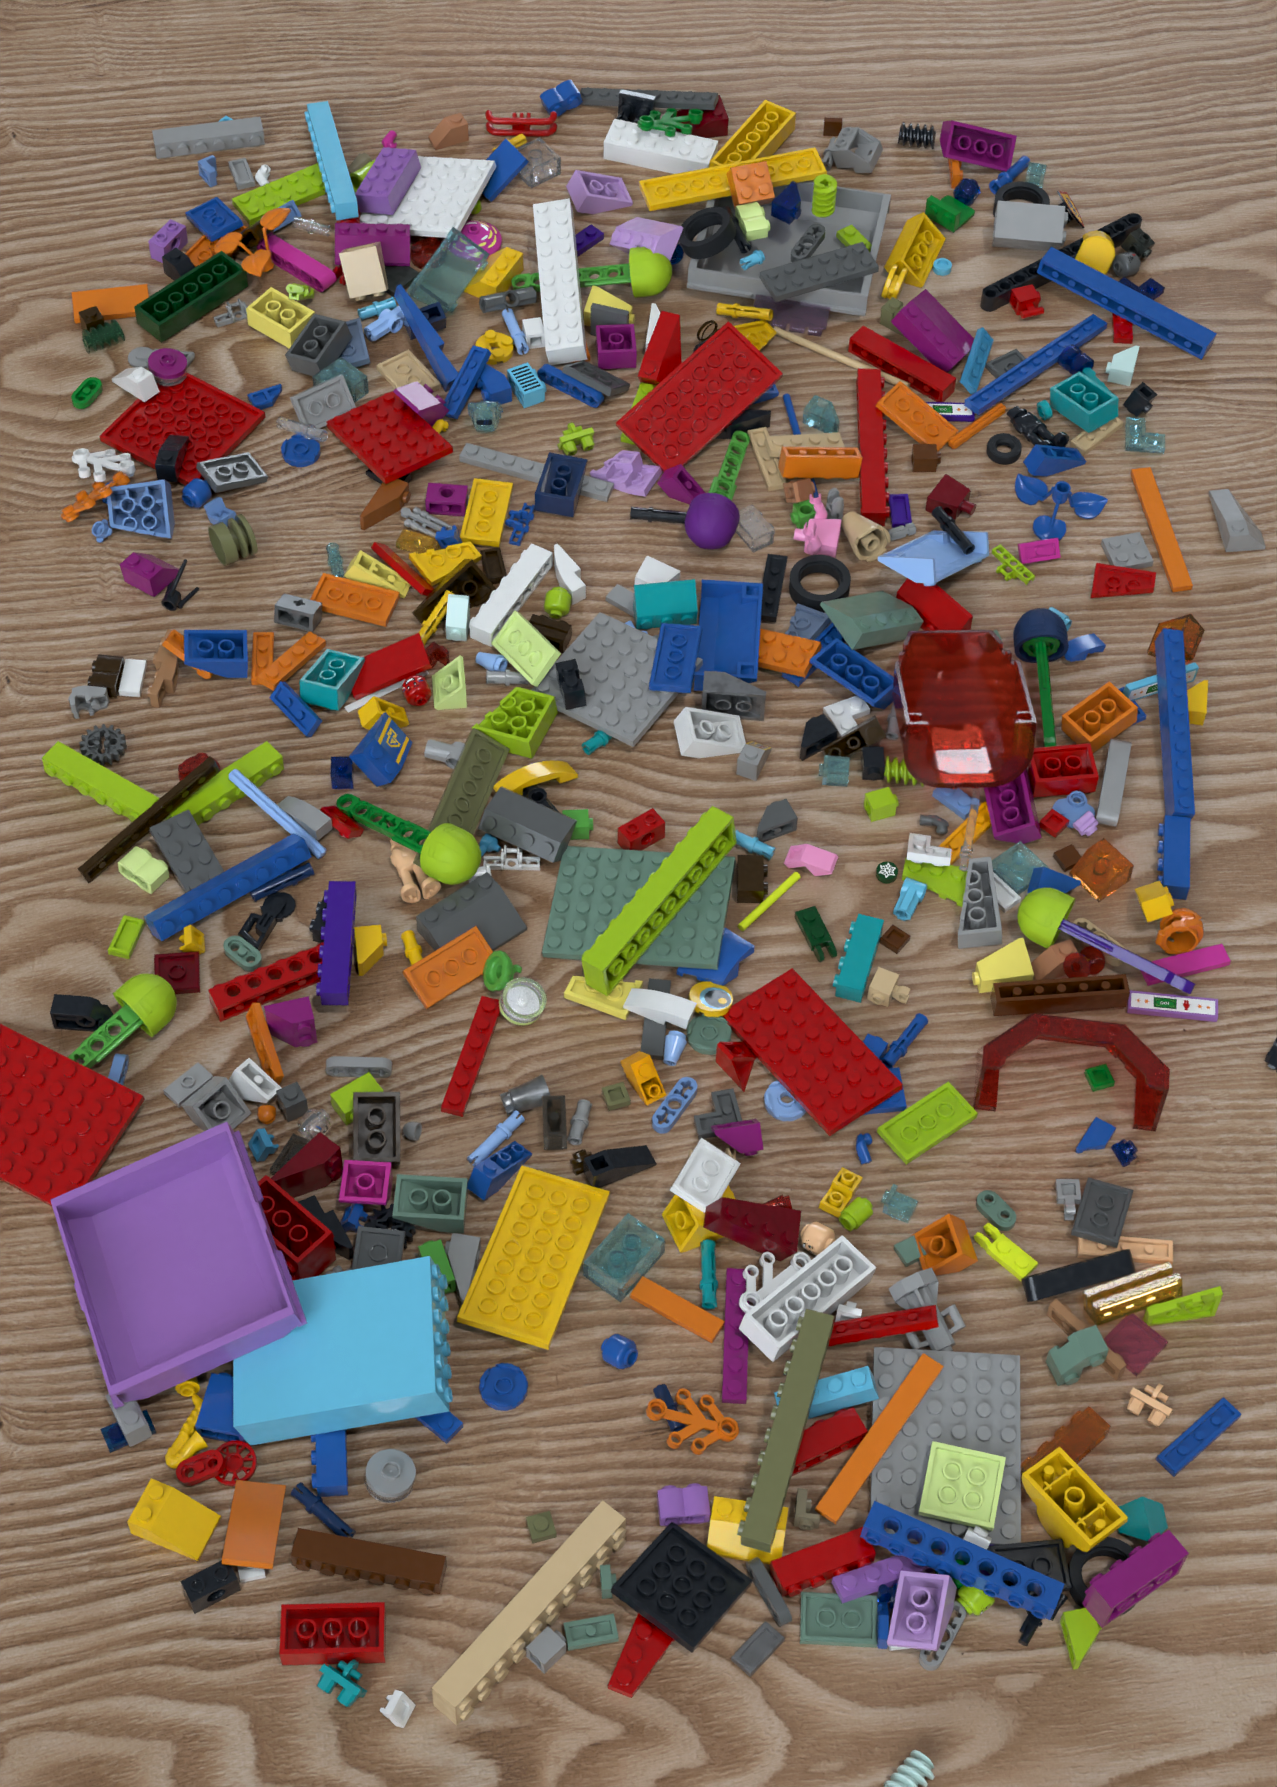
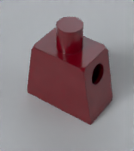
M945 474L928 495L925 511L932 513L933 509L941 506L949 516L956 520L962 512L973 515L977 505L969 501L971 492L969 488Z

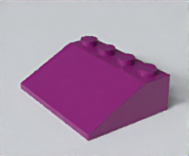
M927 289L913 298L890 321L931 364L947 373L970 352L974 338Z

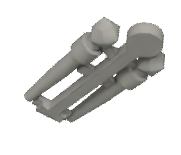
M418 507L413 509V513L409 508L401 509V516L407 518L404 521V526L411 527L415 531H420L435 538L436 533L426 529L427 526L437 531H441V526L452 530L451 525L429 515L424 510L421 511Z

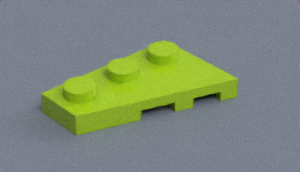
M905 858L902 880L904 881L908 877L927 884V890L929 889L939 894L938 897L942 899H951L957 902L956 905L962 907L968 868L954 865L939 867L932 863H914Z
M1221 1286L1147 1307L1143 1317L1145 1326L1215 1316L1223 1296Z

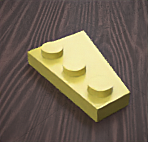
M572 976L564 992V998L626 1020L630 1011L624 1009L623 1005L632 988L642 989L643 981L635 980V983L623 982L622 979L613 991L606 996L586 985L585 977Z

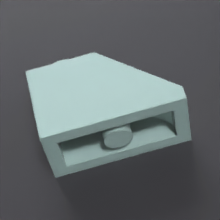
M1133 346L1113 355L1112 362H1108L1105 373L1109 374L1107 382L1130 386L1140 346Z
M448 594L446 639L467 641L470 622L469 596Z

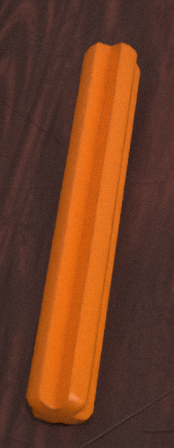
M1002 403L995 405L948 440V446L952 449L959 447L1006 412V406Z

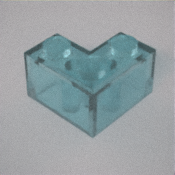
M342 357L312 376L313 386H316L337 375L343 374L354 403L369 393L367 376Z

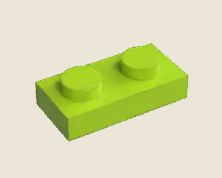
M852 224L837 231L836 237L846 247L863 242L868 251H871L872 244Z

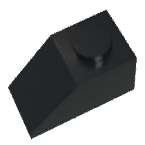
M174 248L162 256L164 273L174 281L195 268L190 258L178 248Z
M824 714L812 717L806 722L800 750V759L802 761L821 752L822 747L837 738L838 730Z

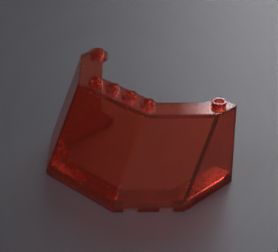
M1032 1013L978 1048L973 1099L974 1109L996 1112L999 1069L1004 1066L1008 1057L1035 1039L1104 1047L1115 1058L1118 1057L1125 1065L1124 1068L1135 1078L1133 1129L1156 1132L1169 1091L1170 1069L1125 1024Z

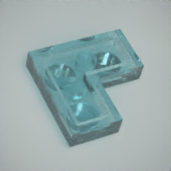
M1126 417L1125 451L1164 454L1165 434L1146 433L1145 418Z

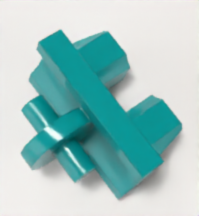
M353 1659L348 1664L341 1660L337 1667L343 1670V1673L331 1665L323 1664L319 1671L323 1674L317 1686L328 1694H331L337 1683L344 1687L337 1700L346 1707H351L358 1697L363 1698L367 1693V1690L351 1680V1677L359 1681L362 1677V1674L357 1671L359 1662Z

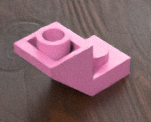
M809 844L790 846L784 864L788 868L806 866L814 876L829 875L834 870L838 856Z

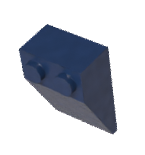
M549 452L535 492V511L574 517L588 459Z

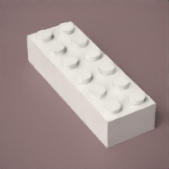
M618 119L613 120L604 140V159L672 174L709 168L710 160L718 152L717 140L676 132L674 137H668L665 135V131L656 129L643 131L637 126V123Z
M842 1235L748 1311L743 1317L739 1330L774 1362L790 1349L793 1338H798L797 1322L799 1316L804 1317L806 1309L829 1315L838 1309L839 1304H844L870 1282L876 1267Z

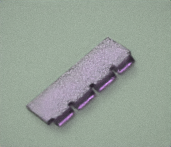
M757 294L754 302V307L773 309V318L771 320L773 328L776 326L786 331L787 324H790L789 331L804 334L806 327H809L808 335L819 337L822 335V330L827 328L830 307L786 299L775 302L772 297Z

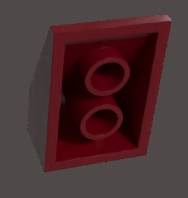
M718 95L719 99L715 110H702L703 119L700 121V124H691L690 121L680 122L692 125V133L689 135L703 138L728 136L729 118L720 95ZM680 109L677 111V117L687 116L690 109ZM676 128V132L681 133V129Z
M319 1132L271 1179L293 1198L324 1188L332 1181L338 1180L343 1173L341 1148L323 1133Z

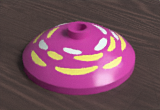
M467 220L458 237L446 238V244L449 252L458 259L477 262L487 260L491 254L499 251L502 245V237L499 230L488 222Z

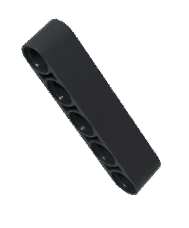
M1125 1249L1021 1278L1027 1302H1032L1136 1273L1130 1249Z

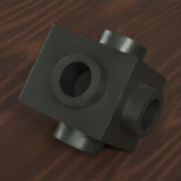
M1139 228L1128 235L1121 247L1126 252H1134L1140 259H1146L1152 253L1151 248L1155 242L1147 233Z

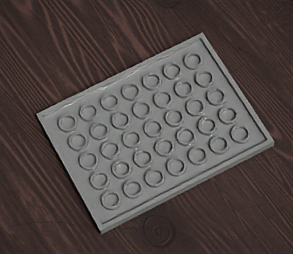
M874 1347L873 1376L879 1399L872 1401V1426L923 1353L944 1367L872 1471L870 1510L874 1501L961 1539L964 1538L968 1528L971 1526L918 1515L932 1441L1006 1457L993 1531H986L989 1532L988 1537L992 1538L991 1545L1021 1543L1020 1355ZM884 1529L889 1534H895L892 1529ZM908 1539L909 1542H917L915 1539Z

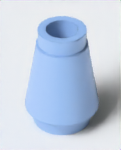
M479 652L475 659L477 664L489 671H505L508 664L507 659L503 655Z
M669 1031L668 1035L665 1036L663 1060L665 1064L676 1066L687 1044L684 1033Z

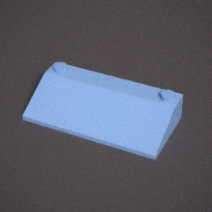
M933 530L878 556V561L915 583H924V586H934L936 582L974 563L982 562V559L988 557V532L962 531L975 546L974 551L968 555L963 553L946 531Z

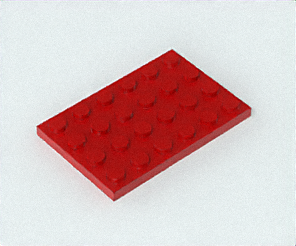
M393 391L326 421L327 428L385 484L453 453L452 445Z

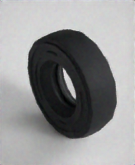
M1000 433L989 439L986 452L993 462L1008 465L1013 464L1019 459L1022 445L1015 436ZM1005 445L1010 447L1011 451L1003 453L998 451L997 447Z

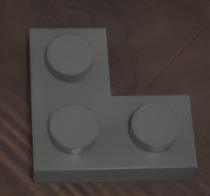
M734 1088L711 1092L715 1112L694 1115V1124L699 1140L701 1138L717 1137L711 1131V1126L742 1121Z

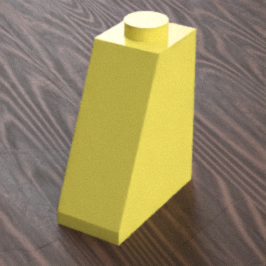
M592 286L584 309V325L591 326L592 303L629 311V324H634L635 314H632L631 305L597 286Z
M1018 938L980 960L976 964L975 972H972L973 984L978 986L979 993L992 992L993 983L1031 981L1034 976L1024 938Z

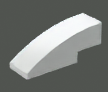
M558 544L554 545L556 578L559 586L565 588L571 595V604L574 605L586 598V585L581 580V569Z
M632 988L623 1008L662 1025L667 1021L686 1029L694 1014L697 1003L669 993Z

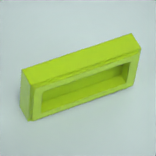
M124 915L108 948V954L130 960L145 927V920Z

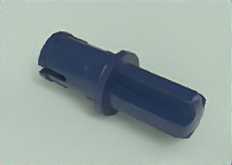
M661 1384L653 1389L656 1399L663 1400L666 1403L667 1409L678 1411V1403L673 1401L667 1385ZM666 1419L671 1432H678L685 1428V1424Z

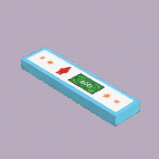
M1195 662L1185 665L1187 683L1194 681L1199 667ZM1157 675L1126 684L1123 694L1131 701L1158 693Z

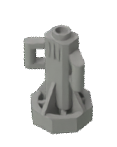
M932 1268L918 1271L898 1281L888 1289L895 1303L905 1310L936 1305L939 1327L922 1330L927 1339L926 1341L920 1342L915 1331L905 1334L912 1349H923L930 1346L931 1350L953 1351L952 1347L956 1344L952 1335L965 1328L966 1325L955 1304L942 1312L939 1311L937 1307L939 1282ZM950 1315L955 1325L951 1329H948L943 1319Z

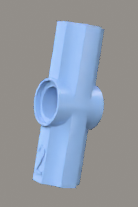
M400 306L393 310L384 309L376 321L364 328V333L369 341H376L388 332L396 333L402 328L404 314Z

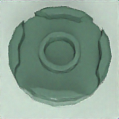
M702 1014V1016L694 1017L688 1024L687 1040L695 1051L701 1054L713 1055L716 1054L719 1042L731 1041L732 1030L724 1017H707Z

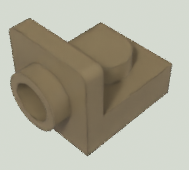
M798 1488L793 1526L799 1527L802 1530L818 1529L821 1515L810 1513L811 1499H807L808 1489Z

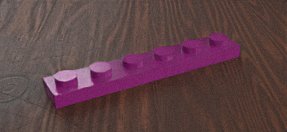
M727 1268L722 1403L746 1404L748 1337L739 1330L743 1317L746 1314L739 1306V1299L746 1292V1279L743 1277L744 1269Z

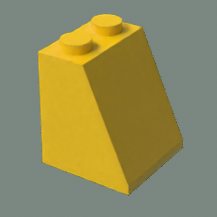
M728 1185L722 1197L735 1199L734 1193ZM676 1194L662 1213L663 1219L680 1253L699 1247L703 1240L710 1239L715 1241L723 1238V1236L703 1228L705 1213Z

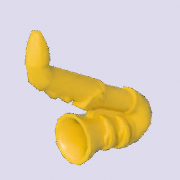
M197 1394L192 1395L195 1408L191 1411L190 1416L179 1431V1435L172 1446L168 1448L165 1455L166 1465L172 1469H177L180 1462L193 1457L198 1451L208 1448L206 1442L194 1429L203 1399Z

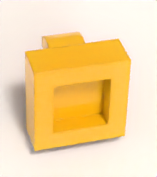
M191 924L184 927V935L179 937L184 946L179 947L182 952L199 951V954L204 953V933Z

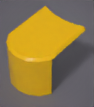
M1098 230L1089 231L1083 235V243L1075 259L1106 275L1116 256L1114 242L1105 232Z

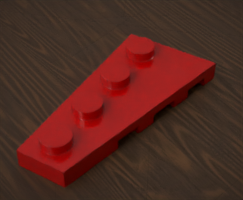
M638 1613L609 1681L608 1689L632 1698L675 1640Z

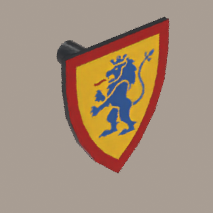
M1057 191L1063 201L1058 206H1065V212H1068L1067 224L1073 220L1070 215L1071 213L1080 226L1085 228L1080 214L1068 193Z

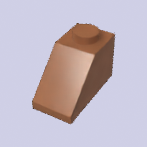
M462 113L445 117L429 135V141L435 150L469 141L468 123Z
M810 478L783 483L786 503L808 500L810 494L814 498L815 486Z
M1071 939L1050 946L1031 962L1034 972L1033 978L1035 980L1055 979L1077 971L1081 956Z

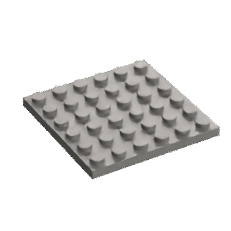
M601 612L598 613L555 662L576 659L579 676L585 689L586 706L566 710L557 681L555 663L538 687L534 686L531 689L532 691L555 696L557 711L603 731L607 735L632 747L636 745L679 694V692L649 690L658 639ZM699 657L697 658L696 672L703 665V659Z

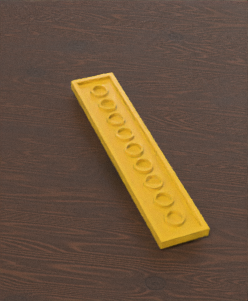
M814 147L639 181V188L649 211L731 196L726 174L732 167L767 161L773 187L814 180L819 175H827V170Z

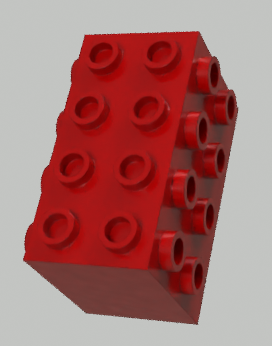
M265 1175L258 1181L264 1198L261 1204L277 1250L283 1252L292 1280L319 1276L336 1260L333 1232L269 1176Z

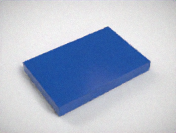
M507 139L486 159L495 161L496 168L482 194L492 202L529 162Z
M218 197L185 213L187 219L211 242L243 226L242 220Z

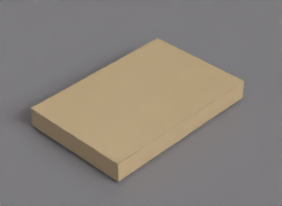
M409 349L377 365V370L394 389L416 381L422 386L427 384L433 391L441 388V383Z

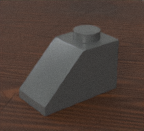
M787 799L775 801L766 807L757 828V838H759V841L764 843L797 830L798 817Z

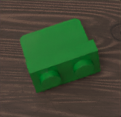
M931 195L927 198L925 214L931 220L954 233L975 215V210L950 195H946L941 200Z

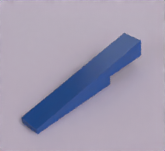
M400 284L396 287L394 297L444 391L447 392L453 385L458 372L442 352L445 344Z

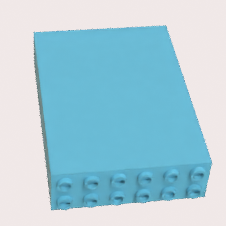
M430 1256L293 1280L307 1324L301 1327L297 1326L285 1337L233 1360V1427L250 1446L450 1412L449 1402H452L453 1395L448 1379L452 1377V1373L447 1360V1356L451 1354L450 1345L446 1334L450 1332L449 1322L445 1315V1311L449 1310L448 1300L444 1289L448 1287L445 1274L442 1275L439 1265L435 1264Z

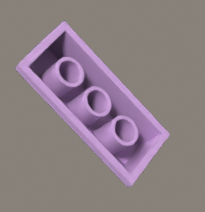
M636 217L616 227L612 234L610 245L629 254L630 248L646 247L651 249L653 254H662L670 261L684 227Z

